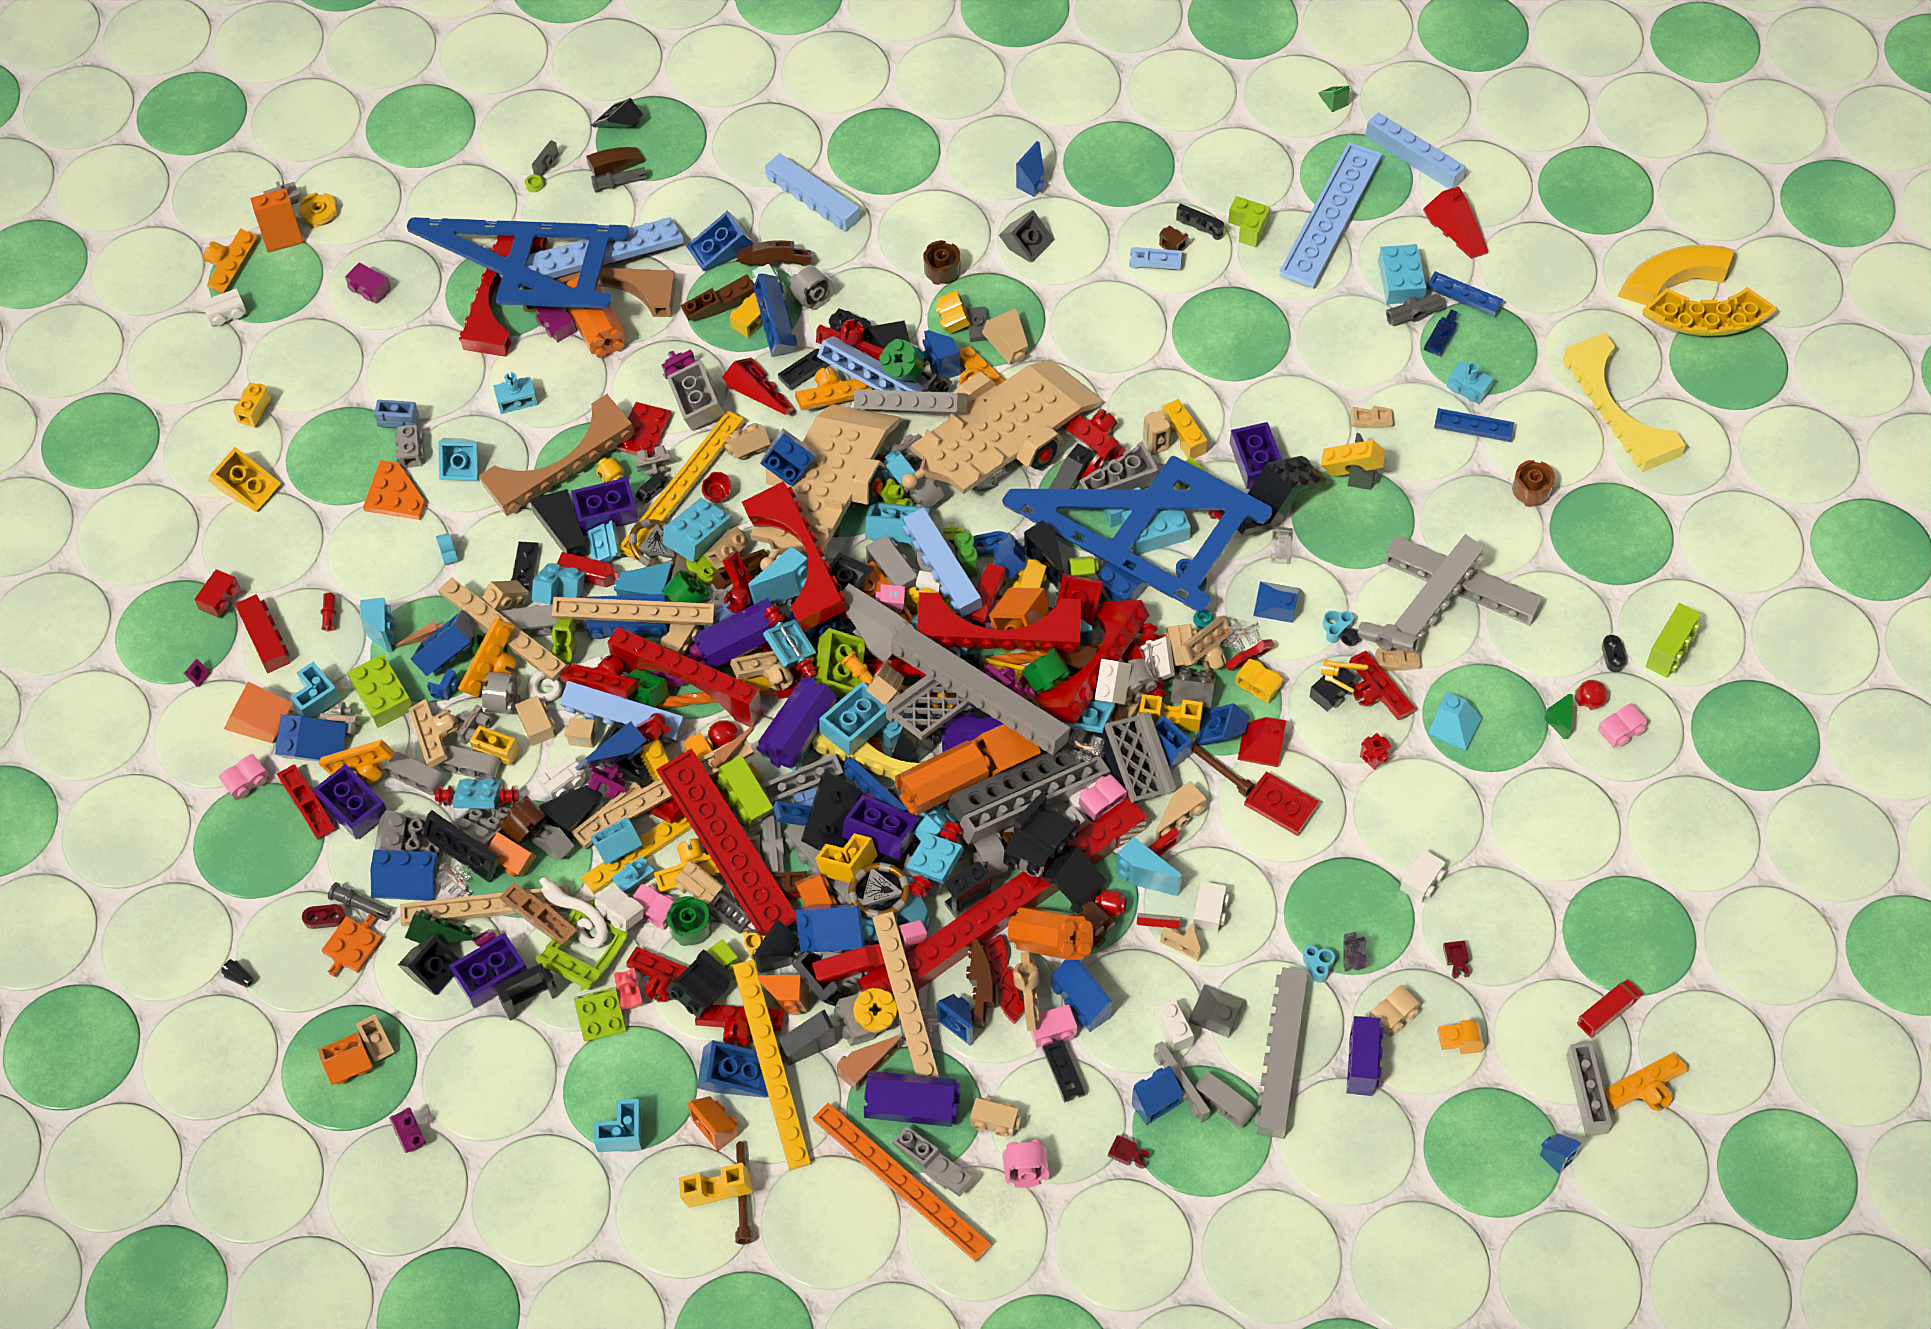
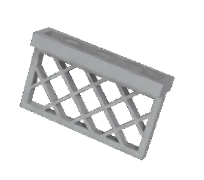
M926 675L887 703L886 718L890 722L896 720L920 740H923L972 703L964 698H959L958 694H956V698H944V693L954 692ZM933 692H941L942 698L930 697V694ZM927 703V708H915V705ZM930 703H942V708H930ZM944 703L956 704V707L954 709H944ZM913 713V719H905L901 715ZM915 714H927V719H915ZM930 714H942V717L940 719H930ZM915 725H927L928 728L921 732Z
M1150 712L1109 722L1104 725L1131 803L1163 796L1177 789ZM1131 722H1134L1136 734L1128 729ZM1116 726L1122 730L1120 738L1114 734L1112 727ZM1126 734L1133 738L1131 745L1124 741ZM1137 741L1141 743L1142 753L1135 748ZM1121 745L1129 750L1127 757L1121 754ZM1133 753L1140 757L1138 765L1130 760ZM1144 761L1148 763L1149 772L1142 768ZM1128 765L1135 769L1134 776L1128 774ZM1139 773L1147 777L1145 784L1137 780ZM1151 780L1156 786V792L1149 788ZM1135 785L1142 789L1140 796L1135 794Z

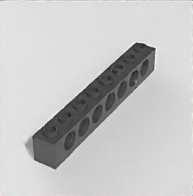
M1087 733L1067 742L1054 755L1045 752L952 794L948 807L960 823L964 815L1100 755L1101 751Z

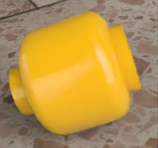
M603 458L598 462L596 474L603 483L624 478L625 471L615 458Z

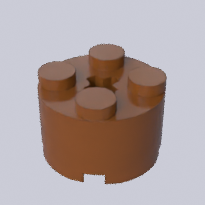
M1528 460L1521 463L1517 468L1512 485L1515 497L1527 507L1539 505L1547 501L1554 484L1555 474L1553 469L1542 461L1538 463L1535 460Z

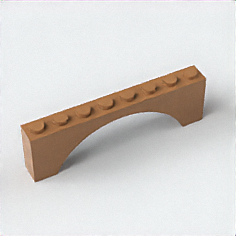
M601 268L598 279L599 286L620 289L634 295L647 306L653 317H671L676 286L674 271ZM580 271L556 277L553 280L566 285L569 280L579 277ZM524 286V287H523L524 290H531V289H532V288H529V287H527V286ZM522 305L524 312H536L535 307L537 306Z
M608 394L591 403L592 417L588 431L578 446L561 460L543 468L527 471L508 470L494 465L479 475L483 487L506 516L517 512L519 508L530 503V499L548 492L552 487L565 481L575 472L582 470L592 461L598 460L600 456L613 450L623 441L629 440L635 434L632 423Z

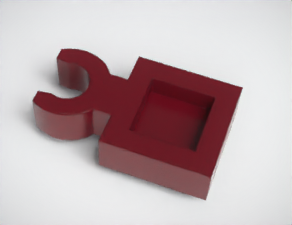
M1465 940L1444 943L1443 950L1447 966L1453 965L1451 972L1453 979L1457 978L1458 970L1462 971L1464 977L1467 978L1469 969L1465 964L1469 962Z
M1117 1135L1108 1152V1157L1127 1166L1131 1160L1138 1168L1144 1169L1145 1163L1141 1162L1139 1158L1145 1157L1149 1159L1150 1153L1146 1150H1136L1137 1143Z

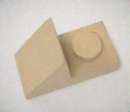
M1193 924L1190 925L1184 936L1176 929L1164 927L1161 932L1160 942L1198 962L1201 949Z
M376 1014L355 1023L374 1062L394 1053Z

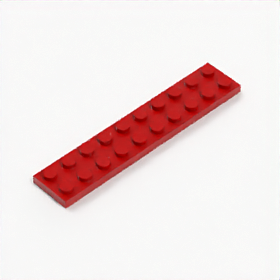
M692 748L657 768L658 775L760 936H766L776 919L781 921L787 928L796 924V912Z

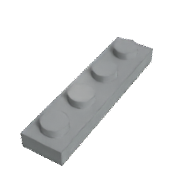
M1163 1041L1157 1043L1153 1054L1156 1063L1164 1068L1167 1066L1172 1068L1184 1094L1183 1101L1186 1100L1189 1104L1192 1116L1194 1118L1198 1117L1201 1123L1209 1119V1108Z

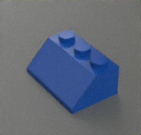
M462 609L420 643L410 658L426 676L432 672L436 674L442 669V664L445 661L451 662L458 655L457 652L460 649L464 651L472 644L471 639L474 636V632L464 610Z
M374 849L370 867L371 898L434 900L440 868L436 852Z
M1065 960L1052 974L1051 987L1056 995L1060 994L1065 1005L1069 1004L1071 1011L1073 1010L1077 1015L1078 1023L1091 1032L1111 1018L1112 1000L1080 960Z

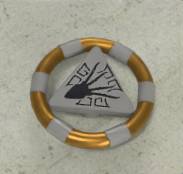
M645 519L639 521L631 529L629 534L630 549L636 559L644 566L649 567L663 563H671L672 568L675 566L678 553L675 552L674 554L672 549L663 544L664 534L662 530L664 531L667 523L656 519ZM654 526L638 548L637 533L643 528ZM641 552L650 558L662 556L672 559L663 563H655L642 555Z
M881 862L873 863L861 868L855 877L851 879L848 896L851 905H860L861 914L868 918L892 911L895 915L906 905L909 899V881L907 876L898 867ZM877 871L890 872L898 877L902 891ZM870 873L861 904L856 893V887L858 882L866 874ZM901 896L887 910L879 911L865 908L874 904L883 905L888 900Z

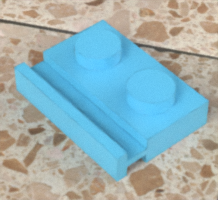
M612 520L606 525L602 524L587 531L592 559L608 562L613 560L615 556H621L616 525Z

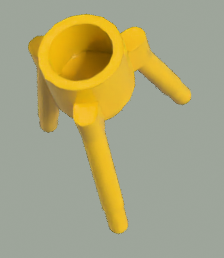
M1325 659L1321 669V675L1326 676L1325 681L1332 682L1351 693L1354 692L1353 688L1333 677H1338L1340 668L1368 669V665L1342 663Z
M744 929V945L749 949L748 953L755 962L754 952L765 936H760L756 933L748 934L747 930Z

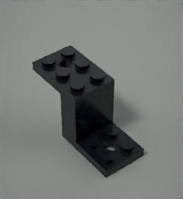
M1303 456L1266 463L1249 490L1248 495L1269 505L1272 508V515L1264 524L1247 518L1238 531L1245 535L1278 527L1300 492L1324 487L1327 480ZM1218 510L1222 515H1224V510Z

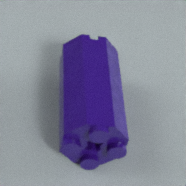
M768 598L693 636L707 666L719 670L730 665L731 659L748 656L769 645L763 633L775 626H768L770 620L763 618L765 615L764 611L772 606Z
M803 677L758 740L756 749L760 753L767 755L770 758L771 764L775 767L780 768L781 765L787 768L795 767L819 732V718L838 703L836 701L837 695L825 684L821 683L819 686L815 684L816 680L812 677Z
M974 712L958 713L941 726L942 752L965 741L974 740L982 733L1003 725V723L992 717L976 719Z
M869 1071L864 1100L867 1103V1106H864V1118L952 1127V1124L957 1125L958 1121L957 1108L958 1104H960L961 1096L960 1082H957L956 1079Z

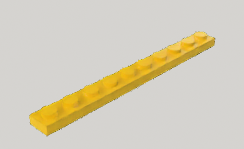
M727 410L726 414L723 415L639 521L656 519L666 522L723 450L724 444H726L724 438L728 437L729 433L739 430L744 423V419ZM654 526L643 528L637 533L638 548ZM628 534L619 545L620 551L635 560L636 557L630 549Z
M752 763L747 764L758 783L763 781V776ZM716 785L718 791L722 795L725 802L729 804L727 800V792L725 790L722 791L720 787ZM683 814L672 824L663 821L639 837L643 845L639 846L635 851L628 852L619 857L615 862L606 865L602 862L581 876L582 881L595 895L613 883L611 877L624 869L625 864L628 862L632 863L641 856L645 860L691 830L692 827Z
M754 960L734 964L733 970L789 1171L811 1165L762 988L758 981Z

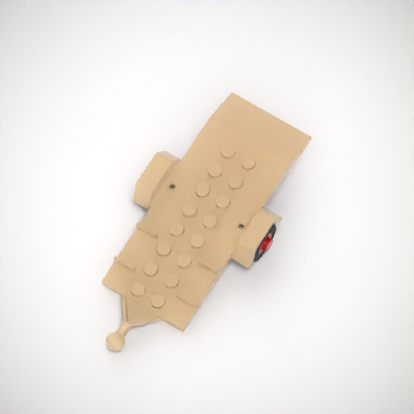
M1051 359L1026 366L998 386L995 385L991 378L980 371L962 383L956 392L968 394L967 413H957L954 415L951 412L947 421L931 432L926 429L925 436L911 445V451L922 459V463L917 472L914 474L907 473L903 476L902 485L907 489H912L917 485V480L925 476L950 483L964 495L1015 458L1027 468L1031 466L1036 470L1042 469L1050 463L1057 452L1058 445L1053 439L1057 440L1060 444L1064 443L1055 430L1081 412L1097 408L1103 401Z
M831 404L815 418L802 441L814 450L815 457L792 485V489L796 495L793 498L794 502L799 501L803 512L800 513L801 516H806L810 527L807 529L808 531L813 530L818 540L814 543L816 546L820 545L823 553L851 501L868 505V503L876 504L881 498L880 493L884 488V474L881 470H886L887 467L881 461L874 459L887 435L900 423L901 417ZM765 468L766 484L776 485L783 482L782 479ZM757 526L753 528L750 534L752 540L769 543L772 550L768 557L761 560L760 567L762 571L774 562L778 555H782L790 547H793L798 552L806 551L803 544L797 538L778 528Z

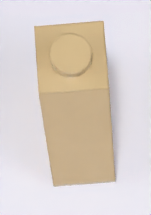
M1014 308L986 321L982 334L1007 363L1011 364L1015 361H1021L1025 357L1028 344L1017 310Z

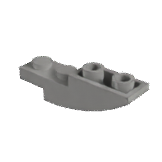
M908 1126L892 1141L896 1148L942 1188H948L960 1197L974 1182L970 1174L943 1156L937 1147Z

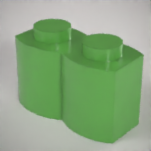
M970 532L955 534L954 544L957 561L968 578L978 576V558L972 534Z

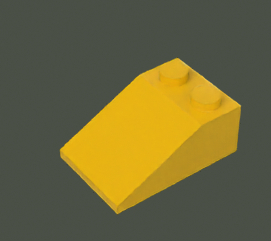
M236 447L215 468L208 479L210 483L224 494L255 512L261 508L281 485L278 480Z

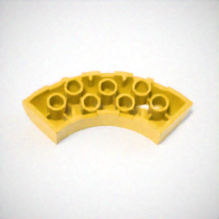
M1700 244L1676 247L1658 253L1636 267L1622 285L1617 297L1647 306L1666 288L1688 282L1692 278L1723 283L1735 249Z
M1748 287L1728 297L1727 300L1719 302L1718 300L1691 301L1689 297L1666 288L1643 309L1642 315L1652 322L1676 332L1696 336H1722L1738 333L1757 326L1773 315L1777 307Z

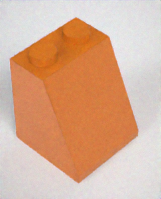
M286 188L250 198L268 253L303 243Z
M1008 588L989 614L993 629H1016L1030 625L1045 617L1049 602L1044 588Z
M247 682L224 729L272 743L274 738L278 737L281 714L291 715L293 712L290 710L292 702L253 683Z
M1005 724L982 733L974 739L982 755H986L990 761V766L987 767L989 777L1032 759L1041 753L1039 746L1025 739Z

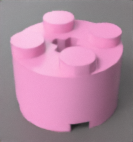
M1032 1140L1025 1143L1010 1142L1006 1145L1007 1149L1002 1154L1006 1183L1009 1184L1010 1181L1014 1183V1187L1028 1188L1039 1185V1180L1043 1178L1045 1181L1049 1178L1047 1152L1040 1140Z

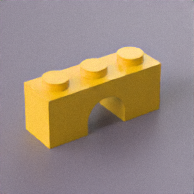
M1177 399L1163 405L1162 412L1165 420L1170 425V433L1177 432L1180 439V448L1188 459L1190 457L1195 459L1206 454L1207 439L1181 401Z
M1374 440L1323 449L1321 467L1333 477L1350 474L1351 465L1361 466L1366 471L1383 468L1386 450Z
M1142 694L1139 715L1150 712L1154 723L1164 715L1179 729L1199 732L1203 702L1182 700L1180 706H1168L1163 703L1160 696Z
M743 1163L721 1167L722 1174L717 1177H704L701 1173L679 1177L680 1198L691 1208L753 1193L751 1172Z

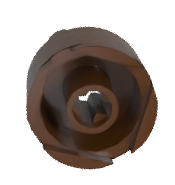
M944 240L934 241L927 246L923 253L926 277L935 285L957 279L961 270L958 247L953 243L952 245L946 243Z
M527 795L518 803L519 806L514 804L507 811L508 817L505 816L498 823V826L519 845L525 842L532 835L531 833L538 829L547 818L545 812Z
M1090 901L1081 906L1084 909L1079 914L1075 912L1074 915L1084 916L1087 921L1092 923V947L1096 946L1099 948L1106 940L1105 935L1114 928L1116 923L1096 903Z

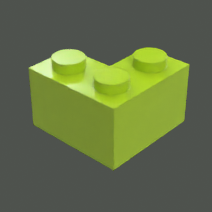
M1239 196L1235 197L1229 209L1228 223L1240 227L1238 242L1253 247L1257 246L1269 222L1270 207Z

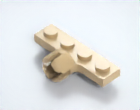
M1225 615L1217 617L1178 647L1186 666L1194 664L1199 659H1201L1203 667L1207 671H1210V668L1214 670L1219 669L1226 664L1227 660L1223 649L1220 647V643L1231 635L1232 631Z
M774 651L731 659L730 663L737 679L764 675L770 687L775 691H780L778 683L782 690L791 686L793 676L789 669L797 668L799 664L795 663L784 668Z
M427 699L408 708L426 764L432 768L448 759L443 738L458 731L459 724L456 717L450 714V710H444L434 716Z
M1029 952L1021 953V963L1017 964L1013 969V980L1015 986L1024 993L1027 1031L1036 1030L1035 1021H1039L1038 1008H1034V1005H1038L1037 992H1033V989H1037L1040 978L1034 960L1030 961Z

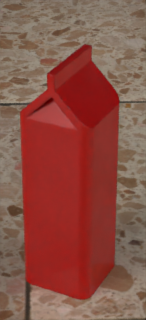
M565 552L561 553L557 562L562 567L576 568L578 571L585 572V583L607 588L614 585L615 580L619 579V573L615 572L611 564Z
M987 563L976 588L981 597L983 607L966 615L965 618L985 623L1006 579V568Z
M880 944L831 956L812 962L816 979L822 986L832 981L835 982L874 970L884 965L885 962Z
M1628 979L1620 982L1581 1014L1577 1025L1590 1038H1593L1630 1008L1643 994Z

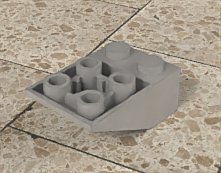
M496 803L494 809L470 808L453 825L487 848L497 832L506 835L498 826V823L505 816H509L507 814L509 808Z
M386 810L379 819L374 849L436 852L439 862H441L442 850L423 837L426 819L391 810Z

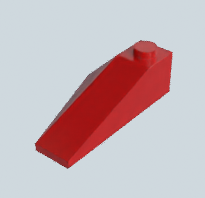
M1459 186L1442 191L1423 208L1430 223L1434 227L1441 229L1445 237H1450L1456 243V246L1472 259L1488 254V249L1470 205Z
M752 357L734 361L722 376V379L730 389L784 415L795 412L794 407L787 398L775 390L777 385L772 381H768L766 378L768 374Z

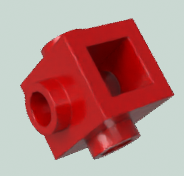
M1375 733L1372 737L1368 736L1361 743L1360 757L1374 770L1390 758L1391 745L1385 737H1381L1378 733Z

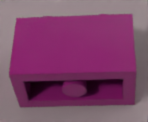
M360 262L345 276L347 287L351 292L358 293L367 301L371 300L376 304L391 290L387 277Z
M535 307L536 321L540 326L543 325L548 336L550 338L553 337L557 343L576 332L574 320L563 307Z

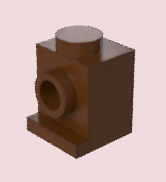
M1170 225L1161 230L1159 245L1165 250L1183 251L1188 247L1189 235L1187 233L1183 235L1179 230L1174 229Z

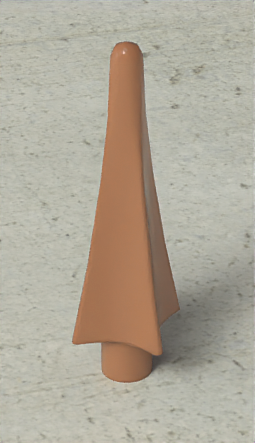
M433 620L393 645L394 647L424 641L445 623L436 625Z
M750 727L736 739L714 752L715 757L710 762L711 766L716 769L720 764L728 763L739 746L754 731V728Z

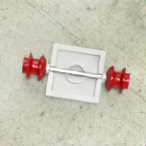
M1145 623L1138 632L1142 634L1139 637V641L1146 643L1140 646L1143 652L1145 663L1157 684V687L1147 693V695L1160 696L1163 699L1167 692L1162 690L1166 684L1161 681L1175 676L1170 639L1167 637L1159 639V635L1155 633L1158 627L1152 623Z

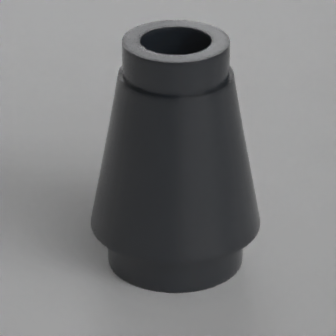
M228 960L221 969L224 978L246 988L254 980V977L237 960Z

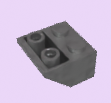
M1187 667L1176 669L1171 702L1182 704V700L1203 702L1202 707L1211 708L1216 674H1212L1211 671L1207 670L1195 672Z

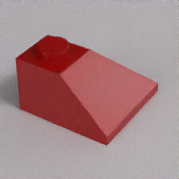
M1264 717L1248 722L1245 733L1242 734L1237 760L1278 767L1286 720Z

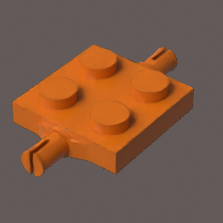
M368 914L363 923L355 922L347 916L344 918L322 948V953L334 961L327 971L330 975L335 977L341 967L349 968L356 973L360 971L382 940L380 935L370 929L376 920L375 916Z

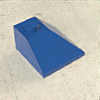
M1038 141L1016 163V188L1033 197L1045 187L1041 147Z
M1260 581L1253 616L1293 623L1299 588Z
M1234 703L1204 710L1195 744L1202 746L1245 733L1249 715Z
M955 994L939 1000L936 1003L937 1021L971 1046L973 1044V1028L968 1001L963 997L958 998Z

